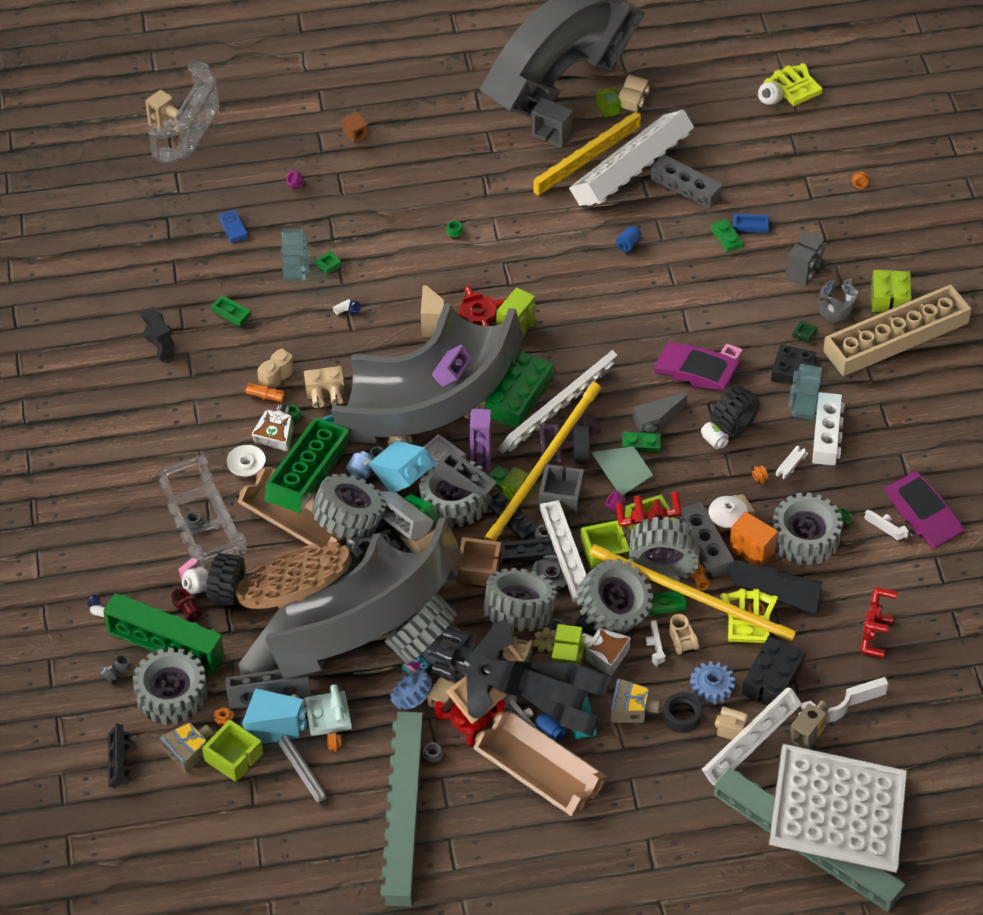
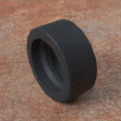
M574 426L575 463L590 462L589 426Z
M679 692L669 696L663 708L665 724L671 730L679 733L695 730L701 723L702 704L691 693ZM677 705H686L695 711V715L689 720H679L671 715V709Z

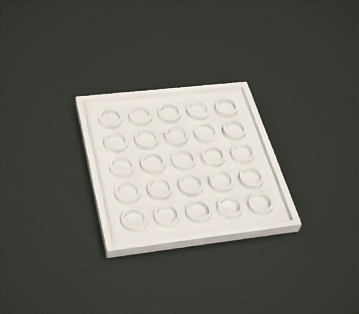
M783 744L769 845L896 872L899 861L906 770Z

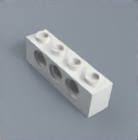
M819 392L812 463L835 466L836 458H840L841 447H837L838 443H841L842 432H839V428L842 429L843 417H840V414H844L845 403L841 402L842 395Z

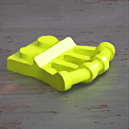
M805 63L791 67L788 65L781 71H774V74L763 82V84L766 82L778 83L783 89V98H786L793 106L822 94V88L809 75ZM801 72L804 78H801L797 73ZM786 76H790L795 82L792 83Z
M740 588L739 591L720 594L721 600L727 603L739 599V608L745 610V599H753V614L760 616L759 600L768 603L769 605L764 616H760L766 620H769L778 596H770L760 592L759 589L745 591V589ZM728 614L729 642L765 643L769 636V631Z

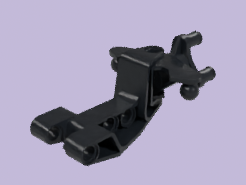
M498 621L476 648H474L472 633L460 632L450 627H446L443 639L457 643V646L447 649L434 643L430 645L429 649L435 651L428 650V656L444 661V663L436 660L432 667V673L447 677L449 681L455 683L463 675H466L467 710L472 718H482L488 713V710L493 705L489 694L492 688L495 687L507 695L523 696L552 717L559 725L593 736L599 716L585 712L586 710L582 709V705L587 691L606 696L612 679L611 675L577 663L508 661L503 657L504 649L513 644L512 635L514 627L507 621Z

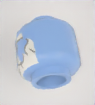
M363 451L354 453L346 466L349 476H356L357 480L361 478L364 480L368 479L373 471L368 463L374 458Z

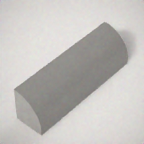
M381 492L380 496H384V503H386L382 519L410 540L419 539L428 533L434 522L431 518L396 492Z
M285 607L279 608L239 663L240 675L271 671L277 664L265 638L267 634L289 629Z

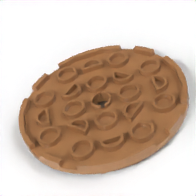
M329 542L327 546L323 547L320 546V543L301 547L273 558L274 561L266 567L262 564L254 569L249 579L244 578L239 583L236 595L240 604L247 608L263 609L276 606L283 608L291 602L306 600L309 595L334 582L344 572L348 571L352 557L346 546L341 547L339 543Z

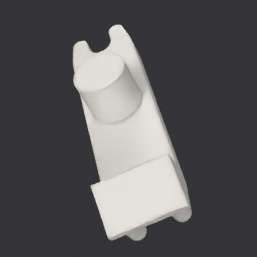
M796 446L777 469L776 476L783 474V479L788 477L789 474L794 472V468L802 459L805 460L808 452Z
M870 510L865 512L864 519L888 533L897 541L908 538L909 531L905 526L898 528L890 523L892 518L888 514L880 517Z
M655 620L651 621L652 636L646 637V645L655 646L656 653L652 655V663L657 668L659 664L665 662L664 658L666 656L662 650Z
M508 695L504 701L506 703L505 707L535 726L529 719L533 716L531 709L527 708L522 711L516 704L517 696Z

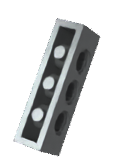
M662 155L652 166V180L710 209L722 197L723 184L666 155Z
M702 502L682 508V514L679 516L682 523L684 521L689 523V527L693 526L696 529L695 532L699 533V558L705 568V573H708L711 579L729 574L727 567L734 563V559Z
M280 670L226 677V690L230 709L248 707L255 689L287 696L297 694L300 699L311 696L308 674L284 679Z

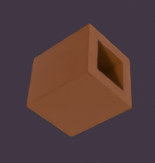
M357 112L342 119L343 132L353 143L369 137L368 124Z

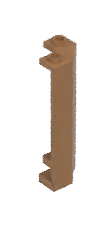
M263 467L257 473L255 485H245L239 493L240 498L237 503L308 545L320 543V546L323 547L331 542L339 543L343 547L346 544V536L342 535V538L337 537V533L332 532L331 534L327 532V527L322 528L319 525L320 521H315V515L312 514V505L317 493H314L300 514L264 501L266 482L276 470L273 467Z
M511 710L497 713L493 720L495 723L492 729L479 732L475 738L476 743L473 749L570 816L578 815L585 809V802L589 798L594 799L598 795L608 777Z

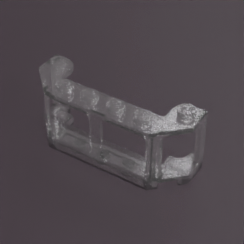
M194 60L190 61L188 71L192 73L193 88L172 122L163 120L161 128H155V125L151 124L148 129L153 160L170 164L191 157L220 110L216 78L212 76L208 64ZM179 135L180 143L176 150L167 147L158 149L157 137L167 139Z
M205 455L161 469L162 478H159L162 489H165L170 503L167 504L169 512L176 517L174 521L177 529L182 530L181 536L184 544L188 543L189 545L188 552L190 557L195 558L198 561V565L202 568L206 567V563L212 561L218 552L225 554H243L247 552L246 539L243 533L237 531L213 482L212 474L207 468L206 464H208ZM198 465L203 485L178 495H172L167 475ZM205 496L208 497L218 517L203 523L197 529H189L178 506ZM217 527H223L230 543L206 552L202 551L199 544L196 545L192 537Z

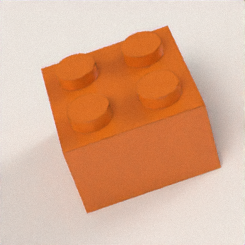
M744 512L731 527L729 550L749 563L765 566L775 554L778 531L749 513Z

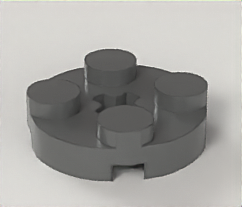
M546 555L539 562L537 560L534 563L532 571L537 572L538 576H546V580L550 579L553 582L552 585L556 586V591L562 592L566 589L567 582L557 555ZM554 571L556 575L550 576L547 573Z

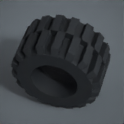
M734 386L726 391L716 403L711 414V422L722 429L728 436L735 437L753 422L759 410L760 400L743 386Z
M219 552L216 554L210 565L206 584L207 598L210 602L231 606L236 604L238 601L236 589L245 578L246 573L243 557Z

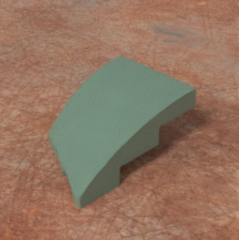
M634 447L592 452V455L615 489L623 496L653 477V474Z

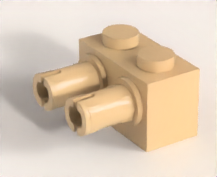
M159 90L145 101L149 126L160 133L168 128L173 129L178 134L184 131L185 125L179 122L183 118V112L174 107L173 98L170 94Z
M341 366L304 371L307 400L312 399L314 408H318L317 403H319L320 408L324 406L323 397L331 396L332 405H337L336 400L338 405L343 403L342 395L345 393Z

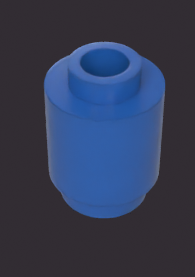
M635 226L627 227L616 239L617 247L622 251L629 252L640 240L641 231Z
M546 713L540 714L535 720V727L557 742L566 733V729Z

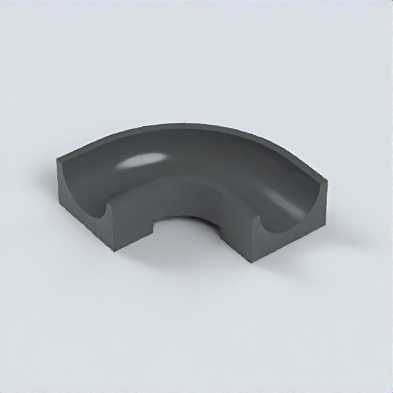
M548 0L532 13L513 34L479 90L507 110L532 117V110L542 98L555 102L561 91L554 84L573 64L580 61H588L595 67L611 72L646 12L628 0Z
M444 303L432 337L420 349L407 355L396 357L353 354L351 357L353 384L350 400L347 406L333 405L331 412L335 424L350 429L349 441L377 444L379 437L406 436L433 430L470 412L471 409L482 403L495 390L509 367L515 366L523 342L516 309L509 308L504 322L499 325L480 326L460 317L453 309L452 304ZM461 344L472 355L473 359L466 366L467 368H465L459 380L442 387L432 376V373L447 351Z
M444 517L438 520L428 549L419 553H407L397 550L384 540L381 533L374 534L364 559L354 570L323 589L309 595L306 600L289 603L285 607L289 629L267 634L265 638L283 678L321 671L326 658L359 647L389 632L425 606L436 595L446 580L456 578L463 555L447 518Z

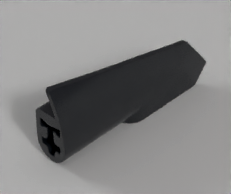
M735 561L727 567L736 586L749 591L759 589L760 592L770 596H778L777 601L813 615L816 614L822 581L782 574L777 568Z

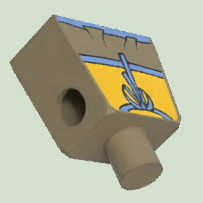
M617 679L611 709V722L643 723L646 712L658 713L660 701L648 699L649 688Z
M820 700L816 706L807 704L790 726L792 743L801 748L811 750L827 724L826 712L830 706L826 702Z
M186 723L162 735L160 741L162 749L186 774L204 757L202 747L207 743L206 739L212 736L213 733L207 725L197 730L191 723Z

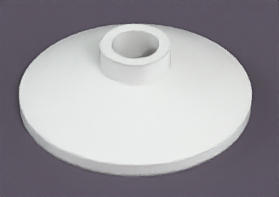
M253 445L238 446L227 457L229 470L238 476L248 477L255 475L265 465L264 453Z
M733 496L719 497L709 507L711 520L723 528H731L744 512L748 513L746 504Z

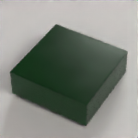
M801 320L793 331L792 337L809 344L816 334L818 327Z

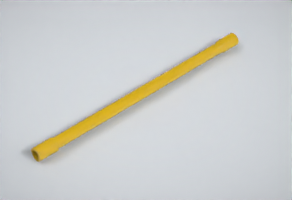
M595 382L590 384L583 398L496 523L492 525L485 535L484 540L496 541L503 532V528L544 471L545 465L551 461L584 411L601 390L599 384Z
M596 544L591 548L589 555L605 562L609 559H612L613 562L616 559H621L622 564L628 561L632 563V569L636 566L640 569L638 572L640 576L645 574L647 579L760 627L789 642H792L795 637L796 631L781 624L766 620L616 555Z

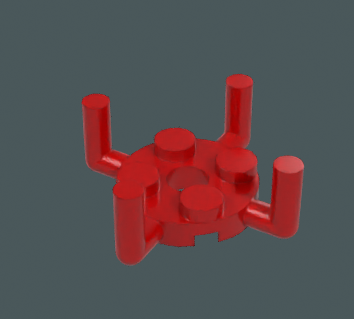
M467 286L465 288V298L459 306V311L456 313L470 323L490 326L489 323L495 320L496 308H499L506 299L494 301L489 296L487 298L481 293H474L472 288ZM475 308H480V309H482V310H481V311H475V310H473V309H475Z
M679 492L671 493L673 509L671 510L661 508L660 499L653 500V507L649 508L650 511H644L642 496H634L636 510L631 511L630 518H625L623 503L615 504L619 526L637 525L646 519L651 522L655 517H658L659 520H664V517H669L670 519L680 516L682 508Z
M880 587L873 589L869 604L871 606L870 611H867L864 622V635L862 636L860 648L862 653L884 658L885 650L869 647L871 639H875V636H877L878 631L888 632L889 625L876 623V621L893 624L894 616L882 614L883 605L879 604L880 596L897 599L898 591Z
M500 700L497 702V711L488 710L484 717L477 719L471 724L455 703L451 706L450 711H443V702L437 701L435 703L436 718L439 720H450L453 727L455 726L462 734H466V743L469 746L474 744L475 734H478L488 726L491 719H494L497 713L505 710V702Z

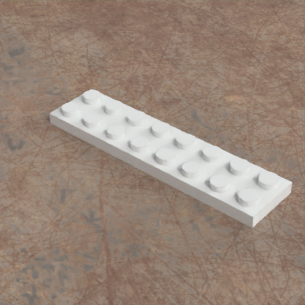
M613 350L610 351L511 432L498 450L503 454L506 451L511 453L515 450L521 441H526L534 430L538 431L545 424V421L555 417L561 408L562 410L571 403L570 401L573 398H578L584 392L583 390L588 388L592 382H596L599 377L602 378L615 364L613 360L617 357V354Z

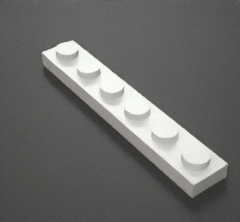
M559 500L540 504V511L573 602H577L581 597L576 596L577 590L581 588L579 584L586 576V572Z
M787 687L702 769L712 785L715 786L729 768L734 770L802 704L791 688Z

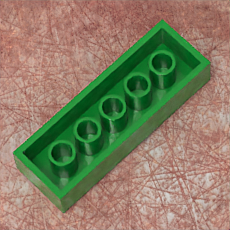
M315 417L266 482L264 501L300 514L322 481L347 449L350 429Z
M114 593L103 610L108 634L155 653H158L157 650L163 649V653L168 652V648H174V652L177 653L179 648L184 649L185 655L191 652L194 654V659L198 658L201 661V666H203L204 671L208 674L214 675L225 658L222 635L215 630L206 629L198 623L188 622L180 616H173L162 609H155L144 602H137L126 595Z

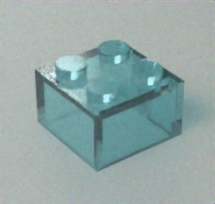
M303 228L282 229L281 258L284 280H305L306 272H309V262L306 261L309 259V248H305L308 247V236H304Z
M800 364L799 370L794 371L793 385H791L790 396L793 397H790L788 408H792L791 416L813 420L819 394L822 367Z

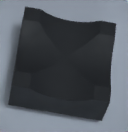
M154 307L140 312L142 319L146 322L143 332L144 337L155 345L160 361L174 355L173 347L175 344L171 338L173 332L170 325L164 323L161 312L158 313Z
M780 344L771 373V381L789 382L800 388L807 389L817 352Z

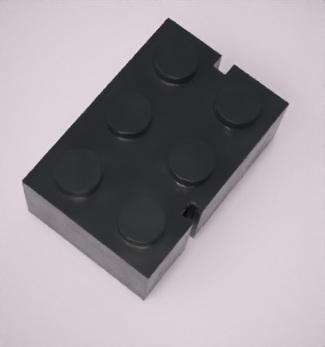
M768 636L743 681L742 695L758 702L760 700L761 688H763L762 704L768 706L787 687H792L804 665L806 651Z

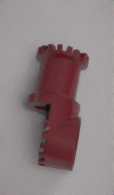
M184 588L173 590L171 593L172 604L184 612L188 622H196L203 612L194 604L193 597ZM178 595L185 596L181 601L175 600Z

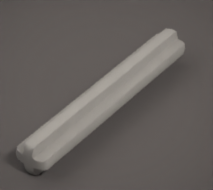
M288 736L280 738V747L316 802L319 803L325 800L326 793Z

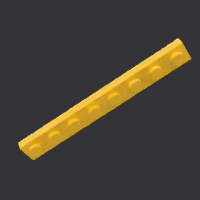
M634 112L606 132L601 133L596 139L589 141L584 147L576 150L572 155L564 158L560 163L549 168L542 175L537 176L534 179V193L538 196L639 129L641 115Z

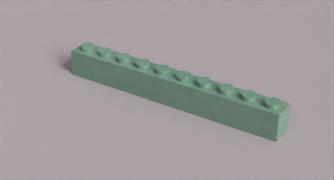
M398 712L397 720H393V732H396V737H392L391 748L395 750V755L390 757V768L394 769L393 773H389V786H392V791H388V804H391V810L387 809L386 822H390L389 828H385V841H388V847L384 846V859H387V865L382 867V878H386L385 884H381V897H385V906H411L423 716L421 712Z
M729 768L715 784L714 796L770 833L775 795L767 793L757 783H752L746 779L742 773ZM797 851L887 912L892 909L903 895L905 884L897 876H892L883 869Z

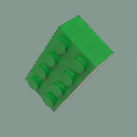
M520 350L515 366L509 367L502 381L485 401V410H491V419L513 428H518L524 423L552 381L554 363Z

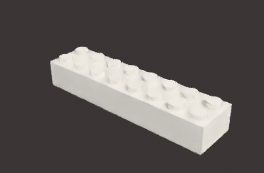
M681 110L664 114L573 184L569 189L579 206H590L594 203L600 204L604 202L607 195L617 192L620 185H625L630 181V177L640 174L643 171V167L654 163L653 159L661 157L666 153V149L674 147L678 144L677 141L679 139L687 137L689 131L694 127L686 112Z

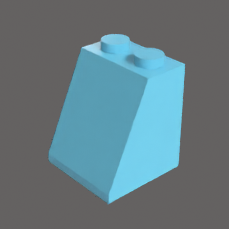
M396 440L368 464L388 491L397 492L414 483L433 467L436 462L424 447Z
M255 689L242 722L243 729L261 740L262 744L277 742L283 736H288L290 740L298 739L301 732L305 731L307 727V719H305L306 708H304L303 699Z

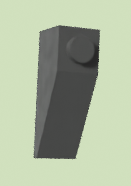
M684 392L633 407V421L639 432L654 433L659 431L687 406L688 394Z
M450 449L437 465L436 474L454 486L486 497L497 483Z

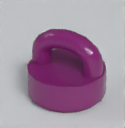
M291 170L286 178L287 185L292 188H302L304 186L302 173L297 170Z
M618 491L611 493L606 501V507L616 512L615 504L623 503L624 508L626 506V498Z

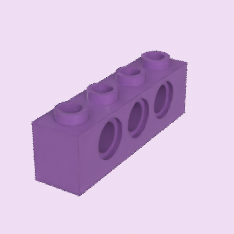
M471 409L470 461L476 462V467L480 465L486 475L490 473L491 410Z

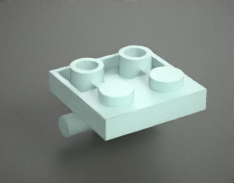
M338 685L330 686L331 693L304 697L311 736L352 729L345 691L339 692Z

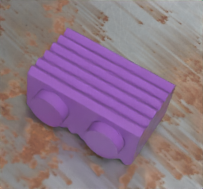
M460 344L447 351L433 371L432 376L442 387L459 380L463 371L467 368L466 366L473 359L472 355Z

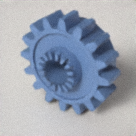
M709 661L708 666L701 663V669L695 667L694 673L691 674L690 688H693V695L697 694L698 699L705 701V703L716 704L720 701L723 703L726 697L730 698L731 692H734L735 678L732 677L733 672H727L728 666L726 665L720 667V662L713 665L712 661Z
M417 670L414 674L410 672L409 676H404L403 680L397 683L398 686L392 689L394 692L390 694L392 697L390 700L399 709H412L420 705L429 696L432 679L424 670Z

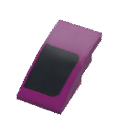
M668 342L654 366V371L658 374H670L674 380L690 381L692 387L726 390L740 362L704 348Z
M917 471L912 472L884 489L904 521L909 520L918 536L922 534L931 550L965 530L944 500Z

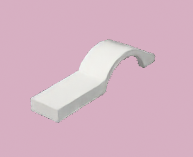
M883 677L846 689L845 700L840 705L829 708L826 712L827 722H834L842 718L848 711L849 706L886 695L888 687L886 678ZM807 701L800 705L802 710L807 704L816 706L812 701Z

